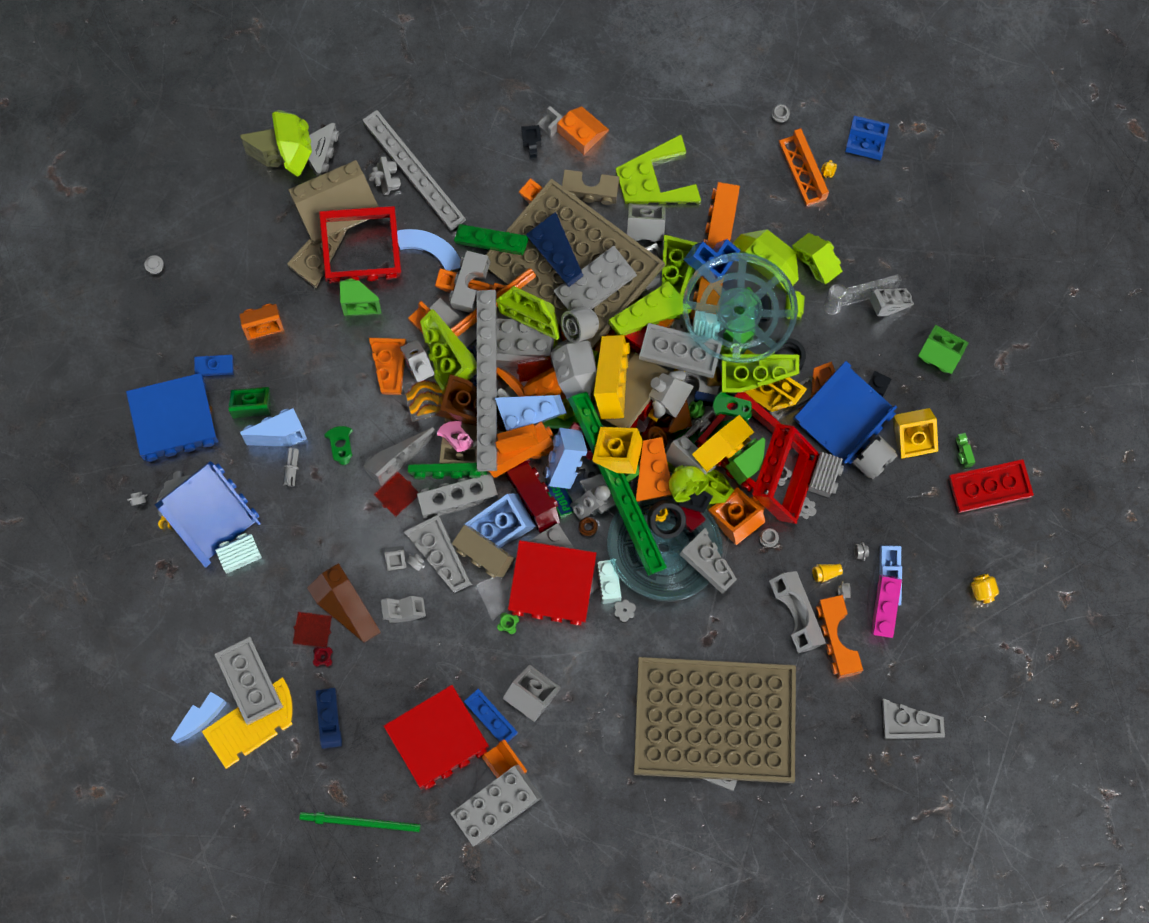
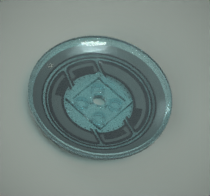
M650 499L637 502L646 523L649 509L659 501ZM667 508L668 515L666 520L663 522L656 521L657 527L663 531L671 530L678 520L669 508ZM706 509L704 513H701L706 519L703 524L691 533L684 527L678 536L671 539H663L650 529L657 547L659 544H665L668 547V551H660L667 568L648 576L619 511H617L610 523L607 535V550L610 562L619 578L640 595L659 601H677L691 597L703 590L710 582L679 554L706 528L712 543L715 542L718 547L717 551L722 557V537L715 519Z

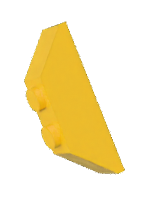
M747 349L744 354L754 353ZM789 377L745 391V393L770 412L796 405L807 389Z

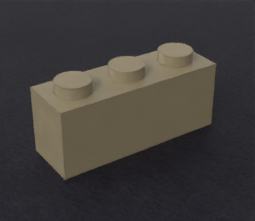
M467 525L462 527L452 543L457 548L456 552L464 557L468 555L472 558L470 562L478 567L482 565L486 568L485 572L493 578L496 576L503 578L516 559L474 528Z

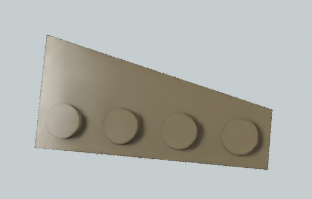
M348 229L328 237L330 262ZM310 238L287 265L315 288H317L324 275L322 242L319 241L313 244Z

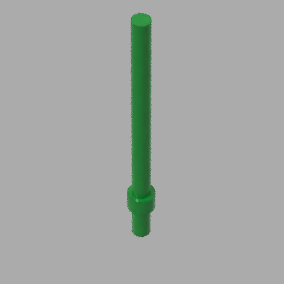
M318 811L316 813L300 812L299 820L315 821V824H324L325 822L420 832L421 825L327 815L325 812Z

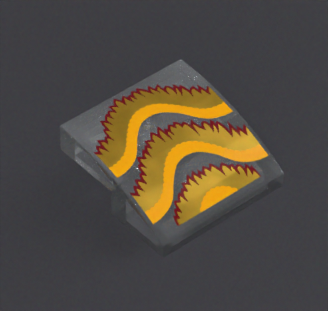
M434 377L420 382L414 381L402 384L412 422L437 416L435 414L442 390Z

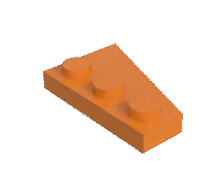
M369 338L381 393L383 395H401L405 358L400 347L407 344L406 339Z
M662 437L643 441L636 494L637 502L671 495L669 490L670 472Z

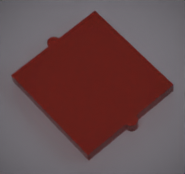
M550 356L517 361L518 369L516 372L519 374L520 382L528 381L552 368L553 364H551Z
M398 472L374 496L383 504V508H387L397 517L417 498L419 492L411 485V481H407Z
M298 612L296 625L293 627L295 630L293 644L327 648L329 635L332 633L330 630L332 616Z

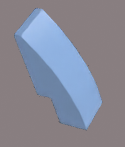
M880 545V575L894 576L902 579L900 545ZM902 583L898 605H901L902 600Z
M210 692L200 709L192 705L171 739L176 743H180L195 735L220 713L227 702Z

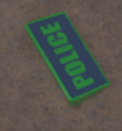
M545 482L549 489L548 495L550 497L553 496L558 503L556 509L559 518L563 519L573 514L574 511L570 506L573 501L566 488L551 487Z

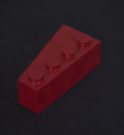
M528 459L505 472V475L512 487L517 488L516 493L522 502L526 503L525 507L532 520L535 519L537 530L541 534L555 524L560 523L556 509L558 503L553 496L550 497L548 495L549 489L544 481L540 482L538 471L535 467L531 468L529 465L531 462Z

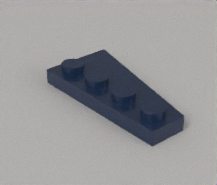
M556 212L526 234L532 244L568 287L584 276Z

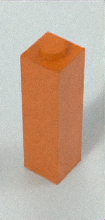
M542 422L535 425L539 442L537 445L501 454L497 448V471H489L491 475L496 478L553 445L552 437H554L549 426L545 427Z

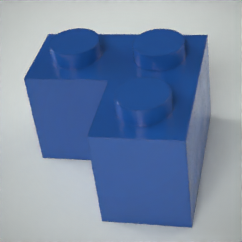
M728 239L718 242L713 249L702 241L693 245L684 261L712 284L723 278L741 250Z

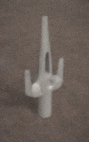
M710 409L703 417L695 418L691 422L692 427L684 436L689 438L696 431L700 430V432H703L711 424L709 420L715 416L714 410Z

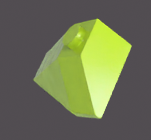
M722 354L721 358L722 393H742L799 374V355Z

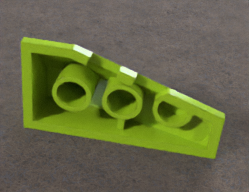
M431 309L420 321L425 343L429 345L431 353L429 354V359L433 361L435 369L434 378L443 392L450 374L470 381L477 374V362L472 353L436 311Z

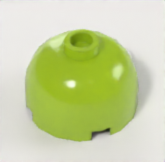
M681 465L677 467L669 480V490L676 502L688 501L691 499L689 496L694 493L698 496L709 485L706 475L696 466Z

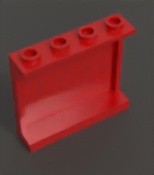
M519 540L508 610L512 611V615L523 616L524 613H529L531 618L542 620L543 616L551 617L550 621L561 623L562 619L570 620V624L581 626L582 622H586L597 552Z
M453 685L384 725L385 730L420 789H430L436 785V780L441 777L443 780L453 774L452 771L458 767L462 769L470 764L469 760L477 757V759L481 758L489 749L488 743Z

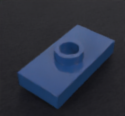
M233 355L194 357L195 374L202 373L203 376L234 375Z

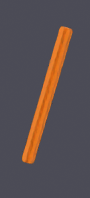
M531 268L527 269L497 292L496 299L513 286L519 289L524 287L536 277L534 271ZM477 308L450 328L457 337L477 323Z

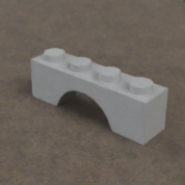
M797 571L782 573L769 580L776 599L784 602L793 615L795 628L791 637L798 653L811 651L826 644Z

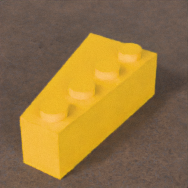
M624 335L602 336L594 389V396L601 419L624 418L626 372L628 368L627 354H630V344L626 343Z

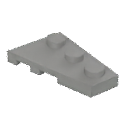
M704 528L679 555L723 594L737 578L726 560L722 559L718 553V547L715 542L712 543L707 529Z
M882 699L884 739L945 737L944 717Z

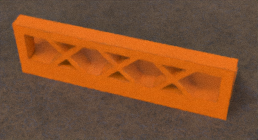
M802 129L794 130L793 136L779 140V145L806 206L826 200L829 191ZM794 141L795 151L788 150L785 144ZM794 157L802 160L803 165L801 168L793 164ZM801 173L809 176L810 181L808 184L800 181ZM807 190L815 191L817 197L809 200L806 194Z

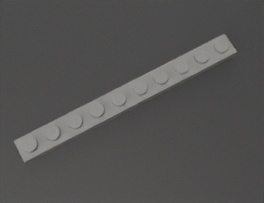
M496 290L477 291L478 472L497 471V447L495 444L497 441V403L495 400L497 398Z

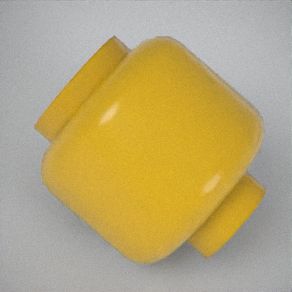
M988 573L974 577L971 588L975 599L983 601L984 604L995 601L994 597L999 594L995 578L989 576Z

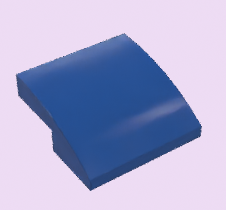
M854 116L845 152L881 160L889 124Z

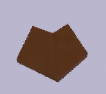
M687 400L676 418L665 413L661 418H658L657 422L651 419L646 430L657 426L665 433H673L691 427L692 423Z

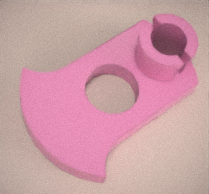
M451 421L439 428L437 436L444 437L457 452L468 450L473 446V440L461 428V421ZM453 434H459L457 439H454L451 436Z

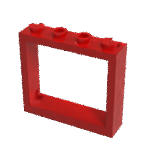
M395 206L319 211L325 282L329 281V283L338 284L341 280L346 279L377 281L381 277L391 280L400 276L401 267ZM390 219L394 268L331 272L326 222Z
M737 393L734 396L751 401L752 416L772 433L776 423L781 424L747 393ZM729 403L727 408L731 410L736 403ZM725 414L718 415L695 441L698 448L707 441L706 438L726 416ZM725 457L716 466L723 467L726 470L725 473L731 479H734L726 468L730 462ZM749 477L740 486L753 493L756 481Z
M776 423L752 495L779 521L797 524L820 454L794 426ZM792 446L799 456L781 505L774 498V494L790 447Z

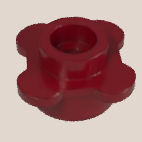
M330 647L326 649L314 648V666H331L333 650Z

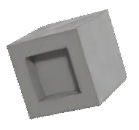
M549 106L547 114L537 125L540 126V130L551 138L557 132V123L563 116Z

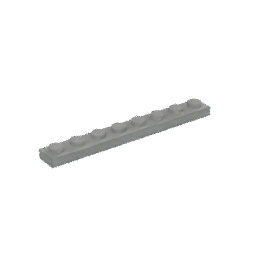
M378 110L362 120L366 128L392 160L396 161L397 166L450 231L466 221L462 213Z

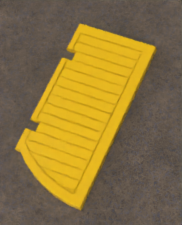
M283 677L273 683L283 708L247 725L239 707H237L202 731L226 769L240 760L237 754L241 751L246 756L276 736L277 732L275 729L278 726L285 730L292 725V698Z

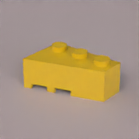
M738 415L692 455L708 472L723 458L727 457L729 459L750 442V436L754 431Z

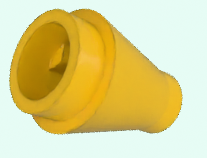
M840 563L817 564L816 567L812 568V574L816 582L823 583L842 575L843 569Z

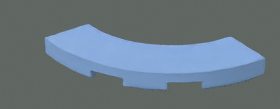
M405 229L397 231L400 250H424L432 254L441 263L444 270L452 272L461 270L459 255L444 239L423 230Z

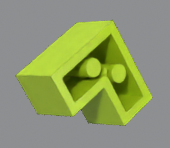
M807 233L792 245L793 249L797 252L798 260L809 265L816 280L827 284L843 272L840 267L841 262L834 254V247L830 241Z

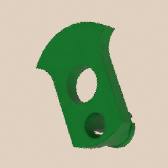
M722 392L714 400L713 410L715 416L725 414L737 417L740 415L744 420H749L752 416L751 401L732 397ZM729 403H736L738 407L735 410H729L727 405Z
M346 426L334 427L324 435L325 438L330 440L333 459L341 465L348 464L353 456L349 438L353 430ZM339 440L346 442L342 447L335 446Z

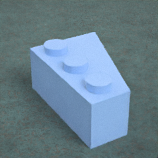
M560 395L495 398L506 431L531 424L536 425L540 422L543 423L566 413Z
M559 428L558 434L553 439L554 448L549 453V466L545 467L544 478H547L548 486L571 489L577 476L576 468L581 467L582 461L580 459L582 456H586L587 448L582 430Z

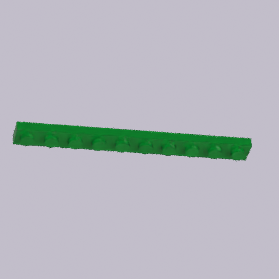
M584 392L571 396L568 400L594 455L599 430L603 426L588 393ZM598 464L647 575L650 576L667 568L625 474L613 472Z

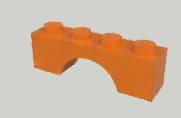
M843 595L820 600L818 606H816L818 618H821L823 622L821 631L823 636L827 637L828 644H826L828 655L832 656L833 663H831L833 674H837L838 679L861 674L863 667L858 651L846 648L840 642L837 635L839 622L848 614Z

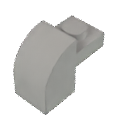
M410 596L400 600L389 598L381 600L383 619L389 620V623L406 622L426 617L423 597Z

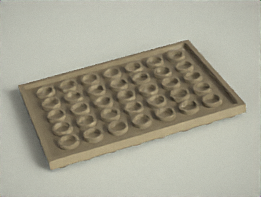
M551 178L506 232L526 235L556 212L581 270L612 246H615L637 274L635 278L592 309L598 317L599 328L594 337L587 340L591 343L592 350H594L601 342L602 336H606L612 329L608 324L609 319L636 301L664 268L665 262ZM528 240L523 256L489 250L486 254L491 261L488 271L506 285L527 269L531 268L534 271L536 277L522 287L521 290L546 302H550L555 308L557 323L561 326V317L568 310L556 296L554 290L562 285L564 281L532 242Z
M639 657L634 775L794 783L796 665Z

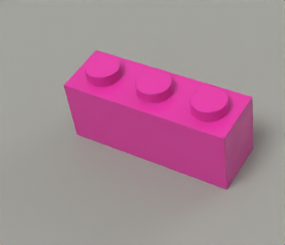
M879 576L871 628L873 635L890 638L894 636L902 579L899 577Z

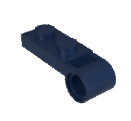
M336 688L316 690L321 748L341 747L342 737L339 725Z

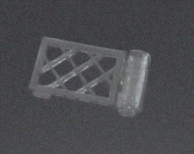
M894 275L849 288L835 284L828 291L824 302V309L828 314L835 315L845 305L870 299L873 291L876 289H897L902 280L901 275Z

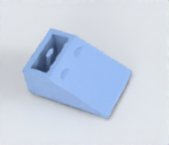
M294 408L284 409L279 412V415L266 417L261 423L255 426L249 425L243 429L244 431L240 432L246 445L290 447L307 439Z

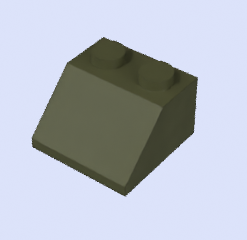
M274 129L240 135L246 154L265 166L278 167L285 163L276 142Z

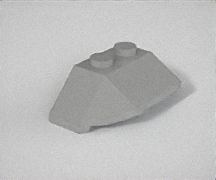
M566 339L557 344L550 353L558 384L567 399L571 396L587 392L591 400V393L595 387L597 366L591 343L588 340L572 343Z

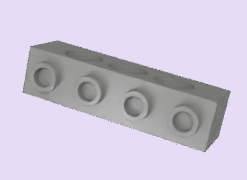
M491 473L481 475L480 478H462L457 481L458 483L454 484L444 483L436 489L426 488L421 490L417 497L424 520L436 515L441 516L498 500L497 490ZM474 486L481 488L479 493H472L470 490ZM456 491L462 493V496L458 499L452 497V494ZM440 496L444 500L442 503L436 504L433 502L434 498Z

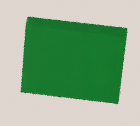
M269 387L231 390L228 409L232 418L271 416Z

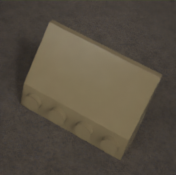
M357 160L288 189L292 202L313 244L321 241L319 211L378 207ZM369 219L326 222L327 237Z
M630 351V354H627L628 368L626 372L624 418L601 419L594 396V389L591 393V402L601 424L607 427L630 428L651 401L649 397L652 390L651 380L655 377L659 378L662 373L668 375L670 372L655 363L639 360V354Z

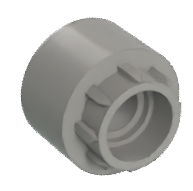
M582 306L564 312L561 317V327L568 341L578 343L594 337L599 328V320L593 310Z

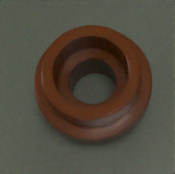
M586 517L579 522L578 528L582 535L592 536L597 532L598 524L595 519ZM589 524L592 526V528L590 530H586L584 526Z

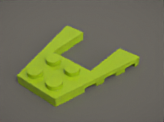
M682 135L615 168L616 175L619 176V186L625 204H701L696 184L660 192L652 162L686 154Z

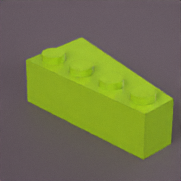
M664 235L663 262H665V266L662 269L661 286L669 281L686 301L695 269L686 263L684 258L693 245L698 243Z

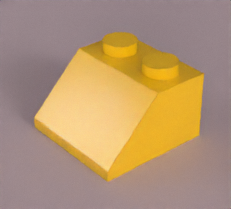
M930 408L896 414L893 417L894 434L901 459L938 452L937 418Z
M600 427L592 459L593 462L616 473L636 474L643 443L638 428Z

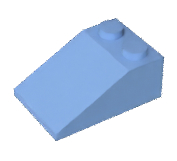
M506 494L464 524L474 528L500 548L522 537L536 527L518 494Z

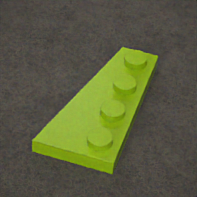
M668 281L609 319L608 324L617 335L625 336L642 330L643 327L648 326V323L656 325L660 321L671 320L680 314L691 313L692 308Z

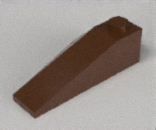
M450 374L441 394L435 415L477 426V388L469 380ZM497 406V430L506 432Z
M339 563L321 573L307 587L317 605L339 621L362 642L365 643L381 633Z

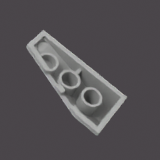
M433 427L377 453L375 456H370L365 461V471L380 486H383L436 436L435 429Z

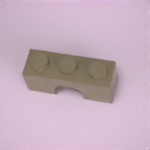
M564 169L562 187L577 198L587 203L595 201L601 202L604 205L616 204L619 176L601 174L600 182L596 186L589 187L582 181L583 172Z

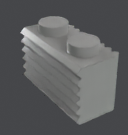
M820 452L808 491L828 498L831 493L835 494L839 484L835 482L837 475L841 476L844 465H841L843 459Z

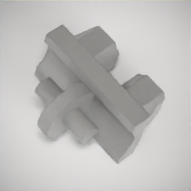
M381 157L380 162L377 163L376 167L372 168L373 172L368 177L370 181L375 182L376 186L381 185L383 195H388L391 190L399 189L401 182L399 177L391 178L390 175L397 171L396 161H387L386 157Z

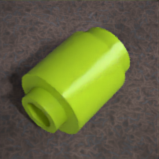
M791 291L790 294L786 295L785 314H787V319L800 320L802 318L805 296L801 295V292Z

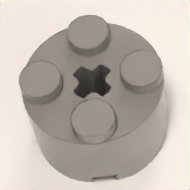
M880 435L874 439L873 443L867 445L852 462L871 479L879 476L884 470L882 466L891 463L898 456L895 453L896 451Z

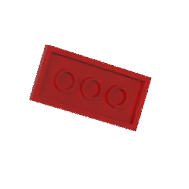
M1024 459L952 474L948 477L958 513L1034 496Z

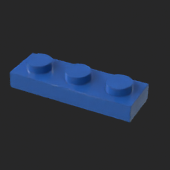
M479 689L464 701V704L499 742L505 739L508 743L518 734L515 728Z

